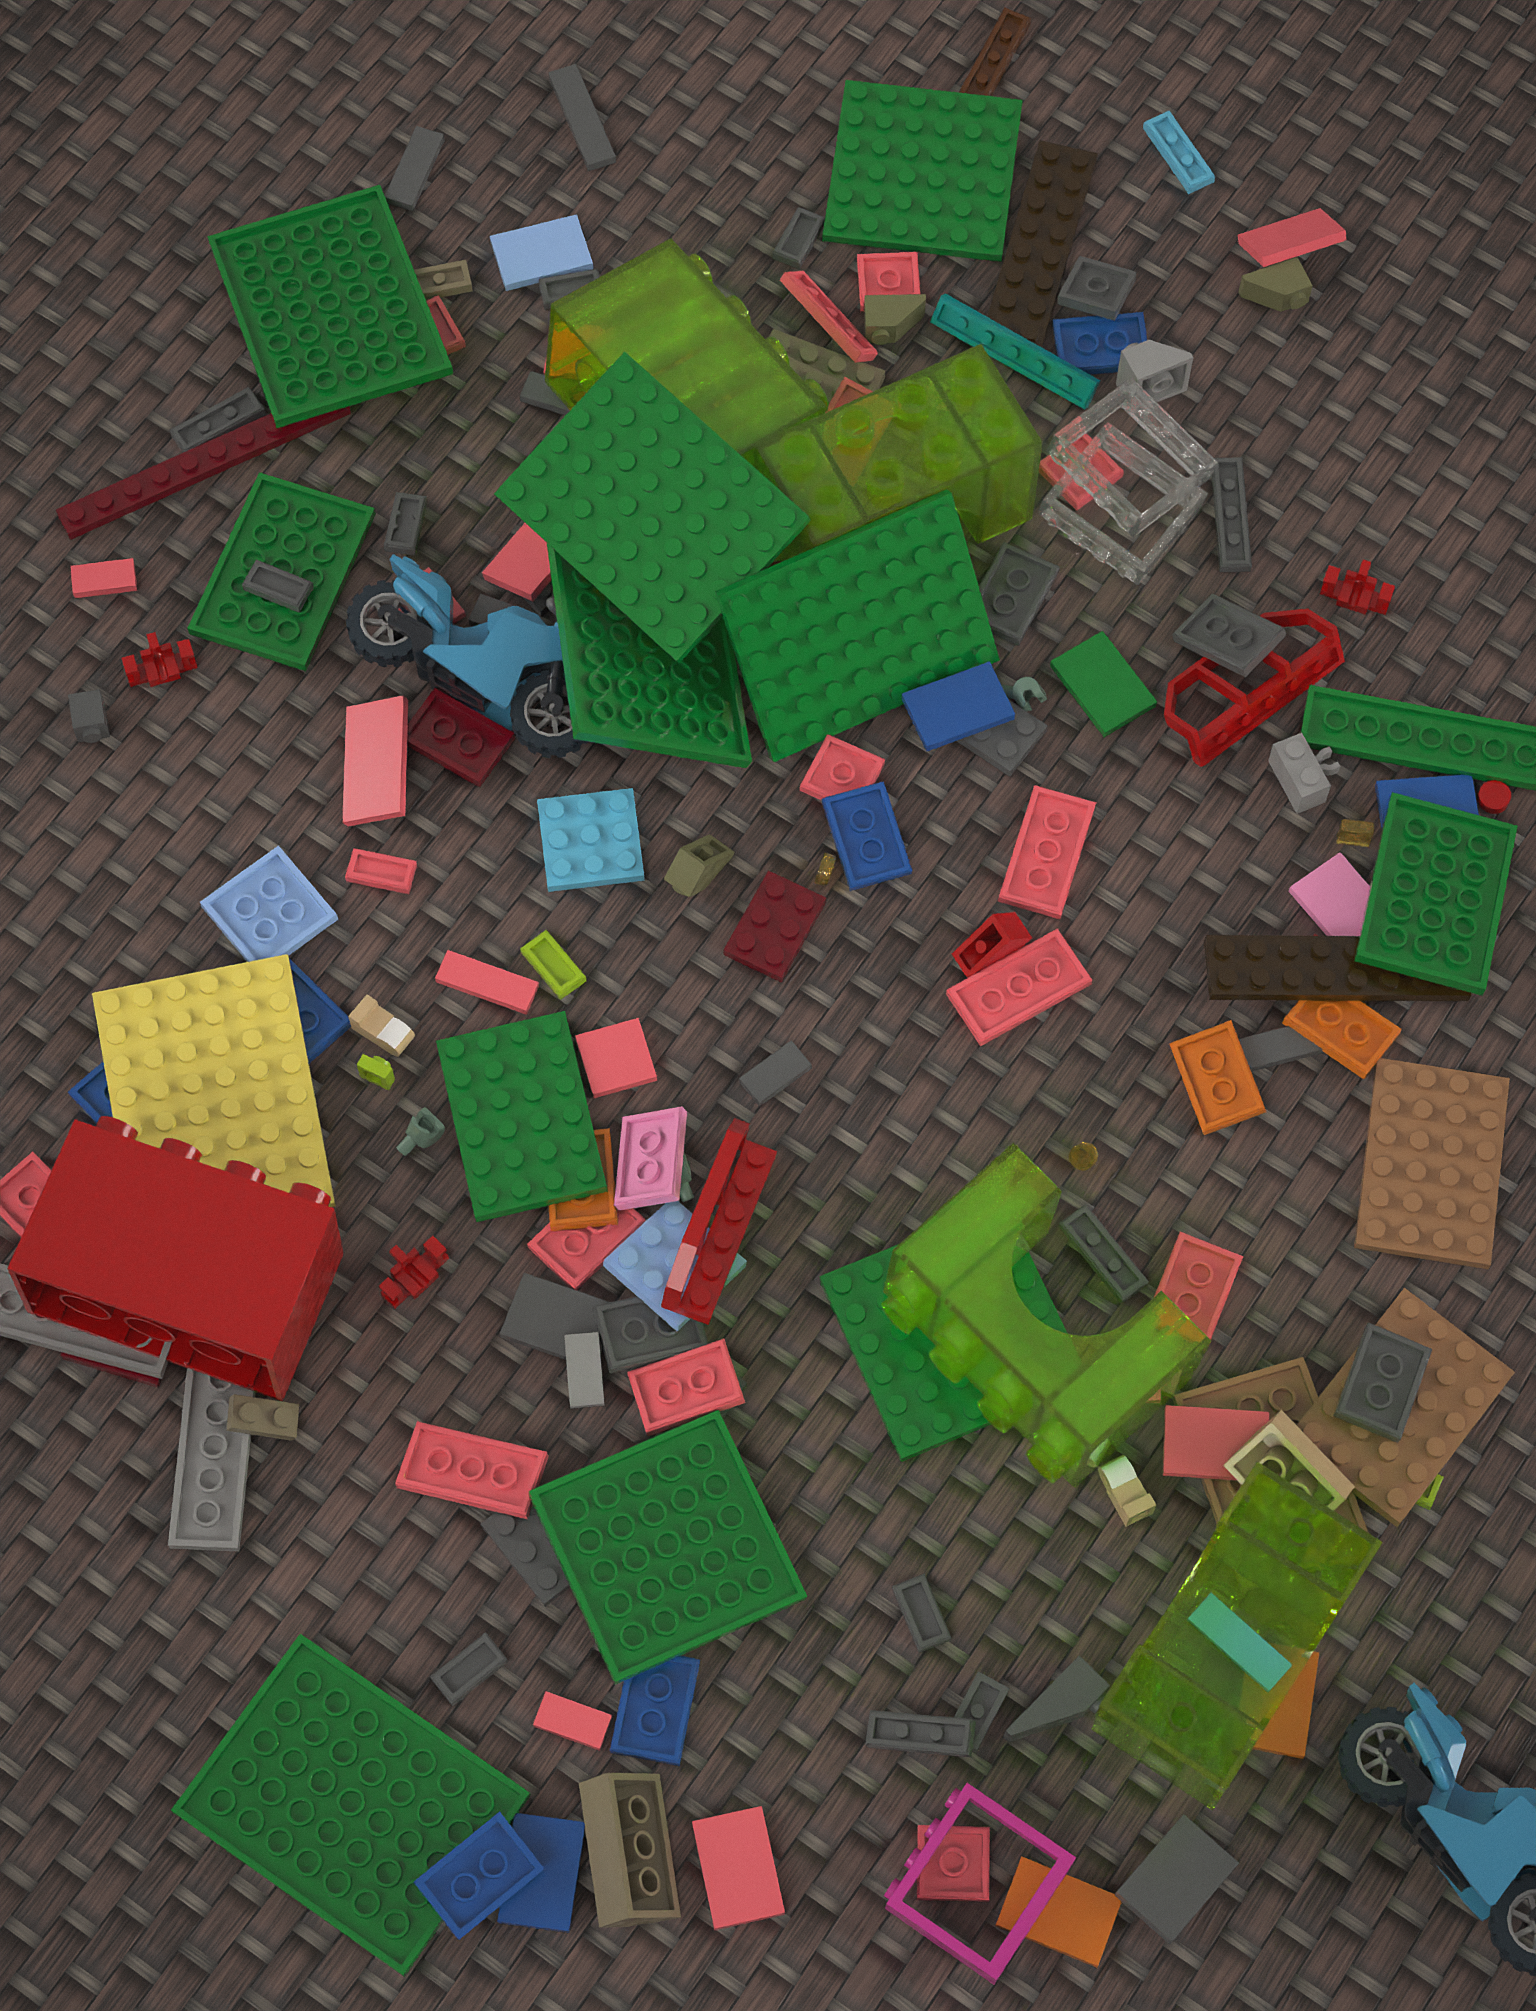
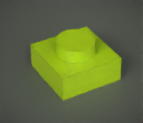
M365 1054L361 1056L357 1063L359 1076L389 1091L395 1081L391 1064L379 1056H374L373 1058Z

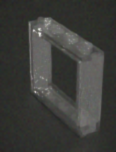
M1129 378L1054 434L1047 449L1052 460L1056 464L1061 465L1072 476L1074 482L1083 487L1094 498L1096 504L1104 508L1116 520L1119 527L1126 530L1133 538L1208 481L1218 464L1132 378ZM1120 407L1191 475L1142 514L1072 445V443Z
M1107 422L1044 497L1038 514L1049 521L1048 525L1057 527L1067 534L1070 541L1077 545H1082L1092 552V555L1099 562L1107 563L1117 570L1122 578L1126 577L1139 586L1200 511L1208 493ZM1100 449L1184 508L1142 560L1058 501Z

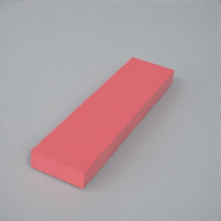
M804 271L785 272L780 278L781 283L855 363L874 360L878 354L877 350Z

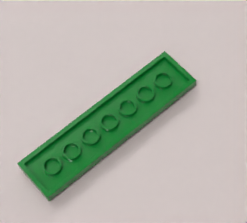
M1309 685L1300 733L1303 734L1311 749L1322 750L1330 746L1332 753L1449 775H1469L1473 779L1486 782L1497 780L1508 786L1536 791L1535 726Z

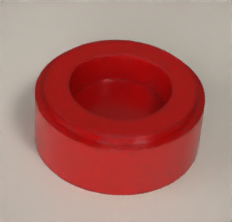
M1487 781L1479 790L1477 796L1478 804L1487 813H1501L1506 810L1510 803L1511 791L1501 781Z

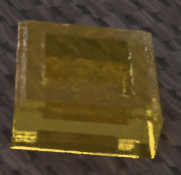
M1347 819L1341 820L1336 844L1369 847L1373 836L1374 823Z

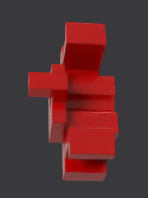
M1362 560L1358 573L1347 570L1344 581L1338 580L1341 569L1329 565L1320 594L1336 599V605L1365 615L1367 610L1386 615L1395 586L1383 582L1380 593L1374 591L1378 579L1368 576L1371 562Z
M155 632L146 634L149 649L139 651L143 663L137 665L134 654L121 658L130 687L149 682L150 687L181 679L180 673L198 668L189 639L178 641L177 645L180 653L174 654L170 643L159 644Z
M434 1236L423 1244L425 1253L421 1256L415 1248L406 1255L397 1245L389 1251V1254L398 1262L389 1270L394 1281L387 1277L378 1287L382 1290L380 1292L381 1296L394 1309L407 1297L411 1296L415 1300L439 1277L437 1270L449 1259L448 1254L445 1253L447 1249Z

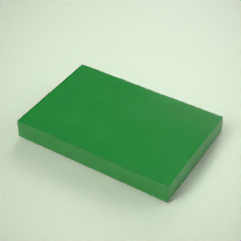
M1103 631L1050 662L1052 670L1103 737L1110 735L1157 705L1156 699Z

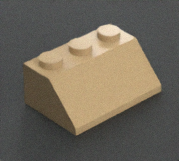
M1282 1410L1262 1426L1223 1465L1296 1542L1302 1539L1344 1502L1355 1487Z

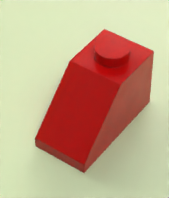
M1015 912L992 914L952 953V956L968 978L1021 949L1032 939V936Z

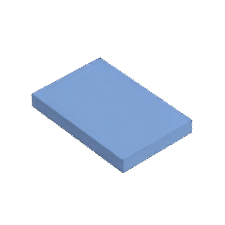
M577 214L490 236V243L506 291L537 284L539 279L593 269V262Z

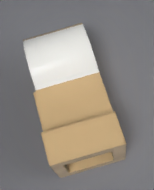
M367 994L348 1016L351 1028L396 1057L400 1056L415 1037V1033L401 1020L394 1018V1015L379 1006L378 1002Z
M1121 1455L1098 1467L1100 1478L1107 1489L1106 1492L1125 1527L1154 1513L1156 1503L1150 1493L1147 1494L1125 1455Z

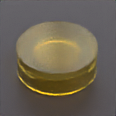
M824 853L814 883L822 886L828 884L836 861L834 855Z

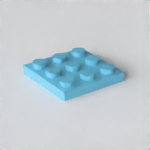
M633 788L537 799L548 892L645 881Z

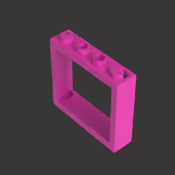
M966 1783L962 1791L955 1788L944 1805L949 1810L942 1821L935 1818L927 1829L924 1836L929 1840L922 1851L915 1848L907 1859L904 1866L909 1870L902 1881L895 1878L887 1889L884 1896L889 1900L886 1903L885 1909L995 1985L1068 1873L1076 1857ZM969 1801L1056 1860L991 1962L903 1902V1899Z

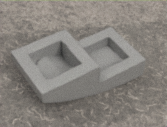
M599 1332L564 1335L570 1408L605 1406Z

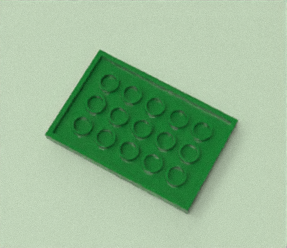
M259 472L187 628L189 634L307 671L376 515L375 508ZM256 559L313 582L314 588L300 613L243 590L242 583Z
M1392 792L1387 805L1354 961L1483 996L1487 987L1518 826Z
M565 1011L436 1040L476 1222L608 1192Z

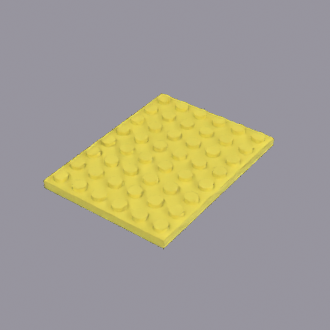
M288 954L92 993L113 1118L119 1119L137 1130L138 1135L135 1140L160 1148L165 1138L177 1139L198 1149L202 1153L201 1163L225 1170L228 1161H241L261 1170L267 1177L264 1182L265 1185L289 1193L292 1184L295 1182L309 1184L321 1189L331 1197L329 1207L336 1206Z

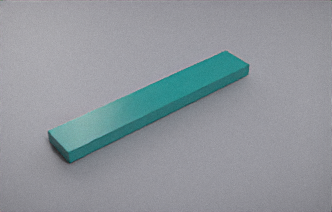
M946 293L941 295L930 323L1084 410L1089 407L1100 383L1099 379Z

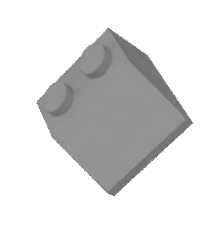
M1152 340L1132 343L1124 350H1121L1116 385L1131 411L1135 412L1187 391L1193 356L1190 352Z

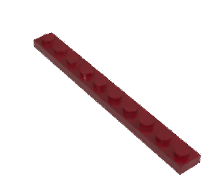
M350 407L341 408L280 428H276L270 413L55 511L69 539L72 540L350 415Z

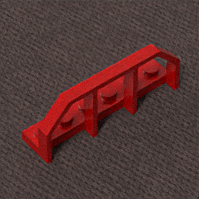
M1308 608L1261 614L1260 617L1281 627L1309 625L1326 637L1290 664L1287 660L1271 651L1262 661L1277 670L1278 673L1247 696L1244 692L1213 673L1211 670L1219 664L1206 657L1201 658L1168 682L1164 709L1166 724L1188 740L1193 762L1203 767L1306 691L1309 685H1314L1344 663L1345 659L1337 626ZM1201 680L1235 704L1197 731V729L1176 716L1175 711L1177 695L1196 681Z
M734 1118L727 1129L683 1236L661 1303V1307L707 1325L711 1321L777 1155V1151L746 1140L750 1123ZM740 1150V1156L726 1188L732 1163L737 1151ZM715 1205H718L719 1208L706 1237L710 1217ZM695 1255H698L699 1257L697 1259L689 1282L682 1296L683 1289L688 1278Z

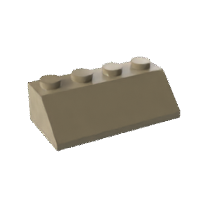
M605 1773L580 1782L579 1789L599 1928L630 1927L680 1918L681 1913L660 1774Z

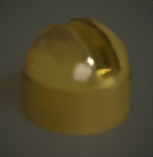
M1089 1142L1077 1144L1069 1153L1071 1164L1081 1171L1093 1167L1099 1157L1098 1149Z

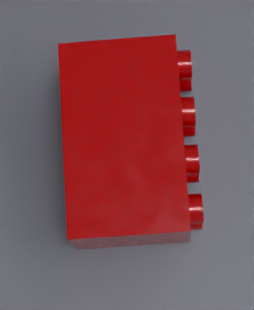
M99 1117L96 1126L74 1119L7 1268L27 1313L78 1329L96 1337L106 1338L113 1343L158 1358L164 1343L172 1342L166 1358L168 1362L283 1401L344 1254L335 1208L329 1207L331 1197L319 1188L300 1182L293 1183L289 1193L265 1185L266 1175L258 1168L241 1161H228L225 1170L201 1163L202 1153L192 1145L177 1139L165 1138L160 1148L135 1140L138 1135L135 1128L113 1117ZM149 1337L152 1338L149 1344H147L144 1347L137 1348L139 1344L146 1342Z

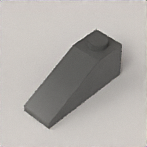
M1078 1656L1005 1731L1004 1738L1008 1742H1012L1083 1718L1090 1710L1096 1714L1109 1700L1106 1694L1110 1685L1084 1659Z

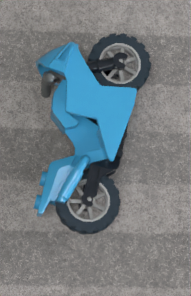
M394 554L391 556L390 562L397 578L392 580V583L380 580L377 581L376 585L371 586L369 584L363 588L361 594L357 593L352 599L353 604L352 606L349 605L347 609L348 618L346 619L348 635L355 651L359 655H363L367 662L372 664L374 661L381 667H387V665L392 664L394 667L402 666L403 662L408 661L410 663L415 660L418 677L421 680L430 682L432 689H443L452 695V698L506 729L513 730L520 744L527 746L528 751L535 755L538 752L545 758H551V755H557L558 758L566 757V753L579 751L580 746L583 743L586 745L588 742L573 739L571 720L564 716L570 710L569 705L564 706L565 697L568 698L557 622L554 626H547L537 614L519 606H511L488 614L487 622L473 627L462 628L453 625L454 602L451 588L446 583V580L435 572L427 573L421 570L419 565L408 557L401 559ZM550 597L546 601L547 608L557 617L554 597ZM375 610L378 611L379 619L369 618ZM366 625L380 626V628L370 636ZM382 635H386L389 637V642L384 643L378 641V639ZM539 699L541 701V709H531ZM530 716L544 717L536 727L530 721ZM566 725L569 726L567 730L563 731ZM548 726L553 727L552 734L542 732V730Z
M1413 1683L1409 1686L1406 1694L1413 1709L1412 1713L1405 1710L1402 1713L1397 1711L1395 1707H1387V1709L1381 1710L1377 1707L1370 1709L1368 1713L1359 1714L1347 1726L1338 1753L1341 1776L1343 1780L1347 1781L1348 1788L1354 1794L1360 1795L1361 1799L1369 1804L1370 1802L1377 1803L1379 1807H1388V1805L1402 1806L1400 1825L1411 1836L1410 1841L1414 1846L1418 1844L1431 1858L1430 1864L1434 1868H1439L1463 1903L1480 1920H1487L1490 1916L1488 1920V1929L1491 1933L1490 1939L1493 1946L1500 1952L1499 1956L1505 1962L1508 1961L1512 1964V1968L1519 1972L1523 1970L1529 1972L1531 1976H1536V1903L1534 1899L1536 1898V1790L1532 1788H1499L1497 1792H1472L1465 1790L1456 1783V1775L1466 1748V1739L1461 1734L1463 1731L1462 1727L1454 1717L1449 1714L1445 1716L1436 1707L1438 1702L1425 1687L1420 1689ZM1383 1732H1389L1399 1736L1396 1740H1385ZM1375 1733L1380 1744L1378 1749L1364 1743ZM1402 1741L1407 1750V1753H1405L1400 1747ZM1361 1750L1376 1756L1375 1759L1362 1765ZM1379 1766L1382 1769L1381 1780L1375 1779L1367 1771ZM1525 1900L1528 1901L1531 1910L1529 1916L1515 1910ZM1512 1917L1525 1922L1523 1929L1516 1933L1513 1932ZM1530 1933L1534 1936L1533 1948L1526 1947L1518 1939Z

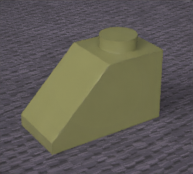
M1298 257L1242 275L1238 293L1244 299L1282 312L1288 309L1301 308L1308 303L1313 285Z
M926 294L865 295V338L870 343L877 345L896 343L925 316Z
M709 834L679 849L664 880L670 883L677 893L691 897L703 891L730 861L735 852Z

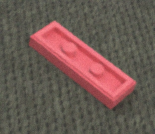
M447 950L435 977L436 983L526 1015L539 988V982L450 950Z

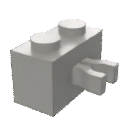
M1302 733L1273 744L1268 760L1297 814L1326 802L1331 785L1325 775L1336 774L1341 767L1338 761L1331 765L1321 764L1322 760L1331 757L1332 750L1330 746L1322 749L1314 756Z

